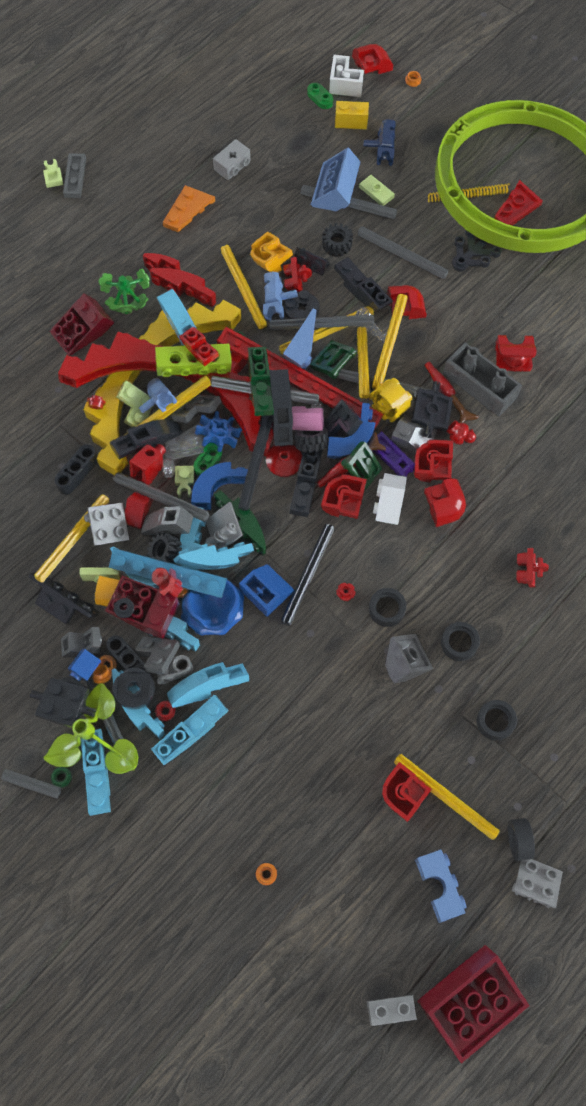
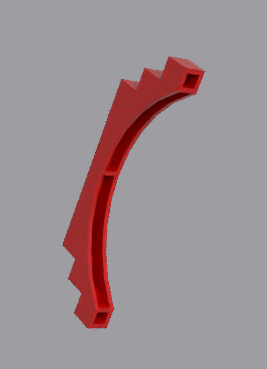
M117 332L110 349L104 345L92 343L84 361L76 356L66 355L58 372L59 382L78 388L98 377L116 372L133 370L157 371L155 347L164 346L151 344L145 339H137L128 333ZM233 371L225 374L176 375L193 383H196L204 376H207L210 381L212 376L250 382L249 377L237 375ZM210 385L205 390L214 396L220 397L221 403L231 412L242 429L249 451L253 452L262 416H255L254 407L252 406V400H250L251 393L217 388ZM272 428L269 433L264 456H267L273 441Z

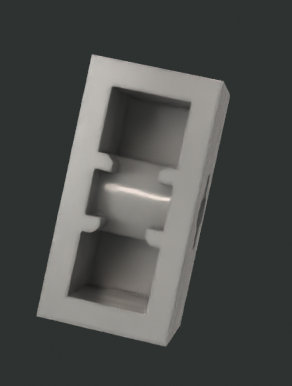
M235 139L213 158L214 170L225 179H231L244 166L250 163V149Z
M413 995L367 1001L371 1026L417 1020Z

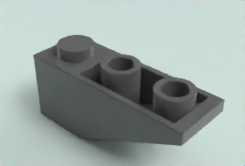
M181 506L164 507L145 516L141 534L156 535L157 533L161 534V532L167 534H189L193 515Z

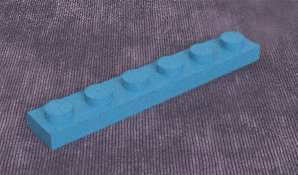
M113 548L109 568L152 579V572L156 568H164L168 573L170 568L176 571V578L182 581L181 586L183 588L219 598L223 596L227 578L116 548Z

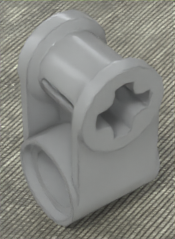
M185 655L173 657L165 673L157 674V684H166L173 680L190 676L193 671L190 659ZM181 663H188L184 670H179L178 667Z

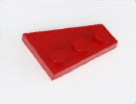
M519 180L506 202L503 203L494 216V219L513 226L540 207L543 200Z

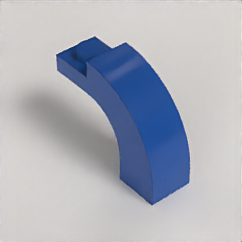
M362 403L361 420L363 423L352 436L345 438L329 437L327 458L343 459L350 455L360 441L368 444L375 428V422H368V420H372L373 409H369V403Z
M231 462L216 464L208 468L198 477L193 486L191 504L204 508V510H212L214 492L225 484H244L248 469L242 467L232 469Z

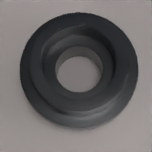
M121 598L114 604V612L120 618H128L134 612V604L128 598ZM127 605L126 610H121L120 607Z

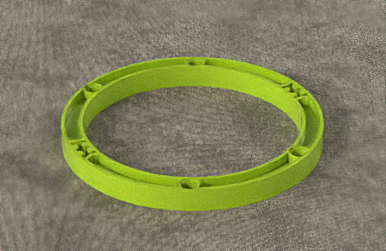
M508 100L478 107L460 117L449 128L439 148L435 166V181L445 208L463 228L474 236L495 246L527 253L558 251L586 240V214L572 223L549 229H527L495 220L480 211L466 198L456 181L453 170V156L465 140L483 129L502 124H528L548 129L571 141L586 155V122L565 110L548 104L524 100Z

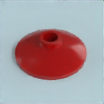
M294 445L273 446L267 453L266 464L273 474L280 477H289L299 471L302 454Z

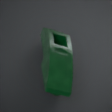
M266 347L248 348V366L255 416L273 415L274 408Z
M221 490L215 493V505L218 509L231 502L242 532L240 538L252 543L255 552L265 555L266 544L264 535L250 509L242 511L238 508L239 497L232 501Z

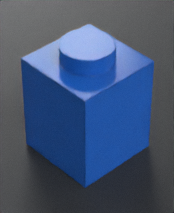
M81 649L68 667V670L71 671L70 676L79 682L81 679L87 681L101 660L86 649Z

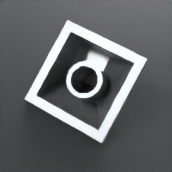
M404 415L399 420L392 434L391 441L400 450L415 456L417 449L422 444L426 443L427 440L434 439L437 430L433 429L431 438L424 437L426 427L411 422L412 417Z
M416 634L394 636L390 639L385 666L393 683L408 681L433 669Z

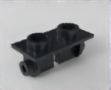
M296 247L294 257L297 258V264L300 266L306 265V268L323 276L325 268H328L330 265L328 259L316 256L305 250V248Z

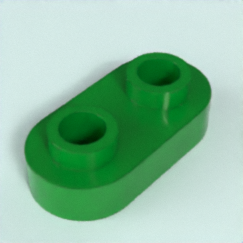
M311 83L307 87L308 97L321 109H330L333 106L332 94L321 84Z
M207 444L195 460L194 471L198 476L208 468L218 464L222 458V451H217L218 447L216 444Z

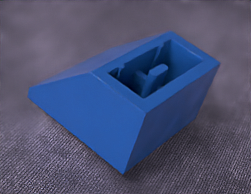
M268 564L253 570L239 583L243 594L266 617L295 591Z

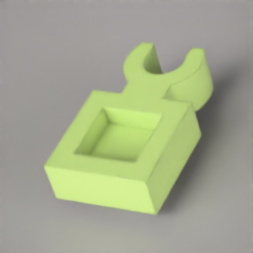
M53 159L54 163L52 165H48L47 160L44 161L46 170H43L47 188L63 185L60 167L58 168L56 159Z
M175 466V485L179 486L177 489L179 498H181L183 491L188 492V498L192 496L189 486H194V466Z

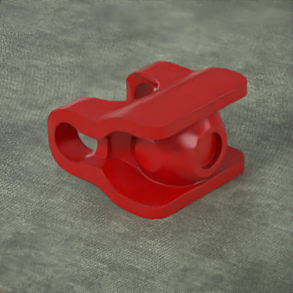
M498 335L495 345L496 366L507 371H531L533 367L532 358L537 353L534 337L525 335L523 343L513 344L508 341L506 335Z

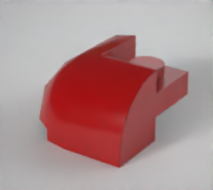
M368 44L353 50L352 57L357 67H361L364 70V74L373 71L382 74L393 70V63L390 57L378 44Z
M409 285L388 287L387 295L393 300L389 305L391 306L392 315L398 295L403 294L407 295L403 316L408 315L409 319L426 318L424 298L420 290Z
M427 440L426 443L422 444L417 449L415 455V478L429 483L432 480L443 481L451 479L453 441Z
M341 475L328 482L321 504L322 510L335 517L342 515L358 519L367 479Z
M446 479L441 484L424 489L430 506V513L436 527L455 522L465 512V496L457 479Z
M399 762L386 778L382 795L390 809L408 822L432 789Z

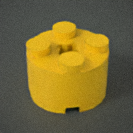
M392 378L391 380H386L369 395V401L372 399L374 403L372 408L384 414L383 420L390 419V422H394L410 408L412 395L404 390L396 378Z

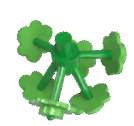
M143 269L137 272L138 278L136 280H133L131 276H120L118 283L112 282L111 274H102V277L99 278L100 290L109 293L112 286H116L118 290L115 299L109 297L105 301L110 310L129 314L133 310L142 309L146 305L148 300L146 295L141 294L137 297L133 289L136 287V283L141 285L143 289L149 287L150 279ZM121 294L123 295L124 304L120 299ZM127 294L134 298L130 305L127 302Z

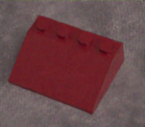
M486 945L417 1000L428 1019L461 1064L529 1007L526 999L497 954Z

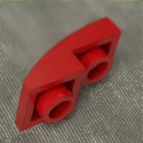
M155 253L143 254L144 265L148 270H151V268L180 270L179 261L174 258Z
M194 326L179 336L182 343L202 365L206 366L219 357L218 351L206 342L205 336Z

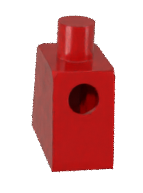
M157 444L155 448L145 445L129 461L130 477L150 486L163 467L165 447L161 444Z

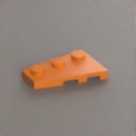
M185 185L165 217L163 227L176 232L181 231L192 221L195 215L201 214L207 205L215 202V196Z

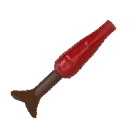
M430 361L427 362L424 366L429 371L433 382L438 381L441 383L439 392L453 398L452 404L460 414L459 423L478 419V415L464 408L455 396L456 391L451 383Z
M373 432L368 444L370 450L386 451V448L379 443L377 433ZM342 460L316 482L320 488L331 482L334 478L348 473V470L344 469L341 465Z

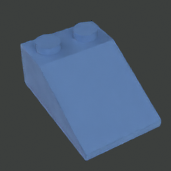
M314 308L283 353L284 359L305 370L310 365L312 359L311 351L316 318V309Z

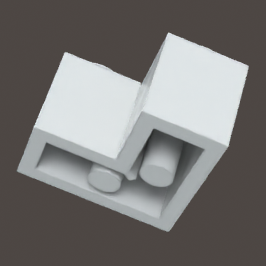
M334 55L329 93L361 97L364 70L349 69L350 56Z
M384 473V478L379 479L376 496H379L380 499L379 503L375 502L373 514H377L375 521L398 525L407 477Z

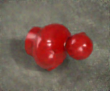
M454 421L449 425L447 433L450 434V440L453 443L461 445L464 441L466 443H473L476 440V434L473 432V429L469 430V426L466 423Z

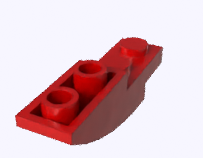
M151 268V280L155 285L162 286L167 291L173 289L178 296L185 292L188 296L197 298L205 305L208 304L211 307L215 305L216 294L211 289L205 287V279L182 270Z

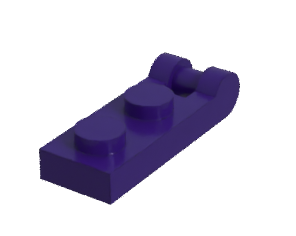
M380 432L377 435L378 441L386 448V451H373L396 475L407 477V474L409 472L412 473L415 469L414 462L383 432ZM401 463L405 465L403 469L399 466Z

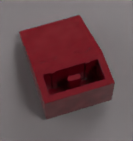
M83 293L49 332L64 351L71 356L103 336L115 322L96 299Z
M122 575L105 612L148 634L163 639L179 606L177 597L175 598L169 593L163 596L159 593V589ZM121 598H128L134 604V612L128 618H120L114 612V604ZM122 605L120 609L126 610L127 605Z

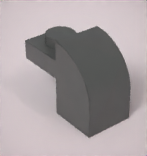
M91 627L85 633L68 632L61 638L62 657L76 658L81 649H86L93 655L99 654V647H101L102 643L100 627Z

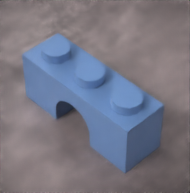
M438 850L417 858L415 861L422 880L435 878L443 886L442 896L431 901L438 923L465 914L464 909L467 906L463 896H459L457 892L458 882L455 875H451L449 871L450 861L447 854H443L442 850Z

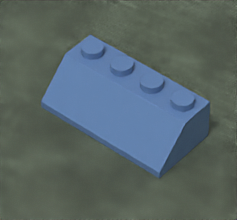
M349 147L323 162L311 202L312 207L338 211L350 204L360 161Z

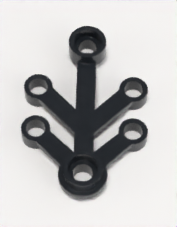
M466 230L468 252L463 253L465 238L460 235L456 236L454 245L456 246L457 256L453 258L452 265L458 272L466 270L468 266L486 268L491 262L489 256L499 257L502 248L493 246L492 249H482L488 242L481 239L475 245L474 235ZM473 256H482L481 259H471Z

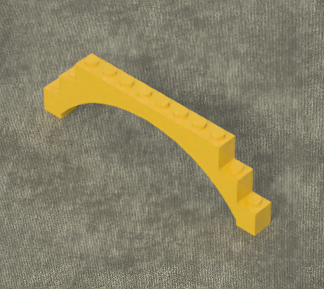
M225 300L217 304L213 312L198 303H195L187 310L197 330L201 333L224 330L225 327L233 330L241 321V309ZM163 310L160 312L157 320L150 324L148 331L139 338L145 339L151 344L164 347L180 342ZM142 370L110 374L103 386L99 387L95 395L103 397V400L106 401L103 409L88 407V402L84 406L86 418L96 423L91 429V438L95 444L104 448L97 456L99 466L114 476L118 472L121 473L128 465L127 457L119 460L110 446V441L120 437V418L124 402L116 398L123 382L128 381L133 384Z

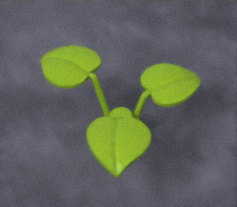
M100 683L91 691L86 699V706L96 709L95 716L91 717L84 714L85 720L78 719L73 724L72 730L74 735L63 734L53 742L48 753L44 756V760L51 765L66 768L75 765L82 756L81 750L78 748L81 746L80 738L87 740L92 737L111 750L105 757V765L109 771L115 774H123L133 771L137 767L138 752L133 743L126 739H119L114 744V747L94 735L95 728L90 723L96 722L98 718L102 720L109 718L116 707L114 696L103 683Z

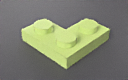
M128 381L123 382L116 398L131 407L124 423L133 428L148 418L153 406L142 413L139 407L150 399L149 395Z

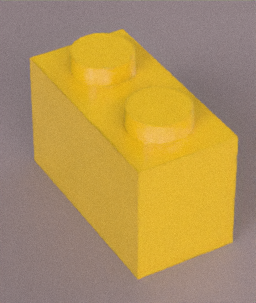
M336 101L335 128L367 129L369 102Z

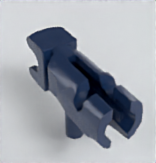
M386 119L381 122L378 131L379 139H364L363 146L378 147L377 165H380L383 159L389 161V166L393 165L396 126L394 120Z

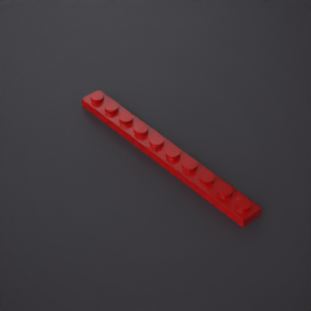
M225 327L217 340V344H229L231 352L247 361L248 348L262 347L228 327ZM266 349L269 370L288 369L290 385L303 392L318 394L319 401L333 409L343 399L347 401L361 419L363 402ZM373 409L372 420H368V422H375L374 431L384 415Z

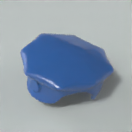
M229 580L226 581L222 598L189 590L182 597L181 620L186 622L199 635H225L243 618L244 594Z

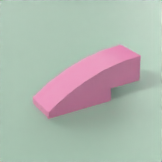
M305 406L292 407V430H323V408L306 409Z

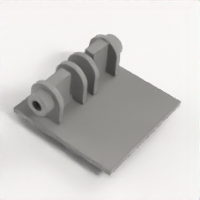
M231 502L207 519L206 525L211 536L205 542L208 547L215 545L216 550L227 547L242 536Z
M123 503L88 507V513L84 515V519L91 525L94 546L129 540Z
M533 859L521 860L517 880L513 884L512 891L517 896L527 897L529 901L533 899L534 903L538 901V903L545 905L546 908H556L563 871Z

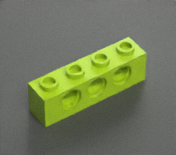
M211 344L218 351L219 357L206 366L202 365L186 346L155 347L157 376L207 375L209 373L225 374L230 372L232 364L230 345Z

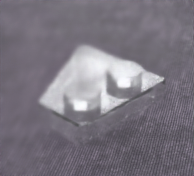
M196 426L166 443V457L168 461L204 453V446H202L203 435L195 434Z

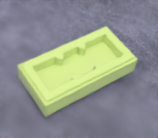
M372 175L359 184V188L380 205L384 206L394 198L395 194Z
M80 568V576L83 581H95L97 583L99 576L120 580L122 577L120 570L112 568Z

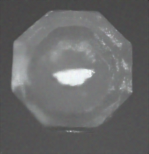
M164 459L163 475L165 477H173L175 473L173 459Z

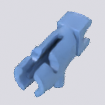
M265 273L264 282L267 285L264 287L265 304H263V314L269 322L275 313H278L280 319H283L284 307L282 306V300L298 297L297 290L283 292V284L279 273Z
M154 378L147 385L150 399L141 405L139 409L144 413L156 404L162 412H165L166 406L170 403H177V400L159 378Z

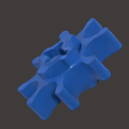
M216 411L213 419H208L205 415H201L199 423L203 426L197 425L195 434L205 436L202 446L205 447L208 443H214L218 447L217 451L221 452L224 444L230 445L233 449L236 447L238 440L233 437L239 438L242 429L231 427L234 417H230L229 420H222L219 417V412Z

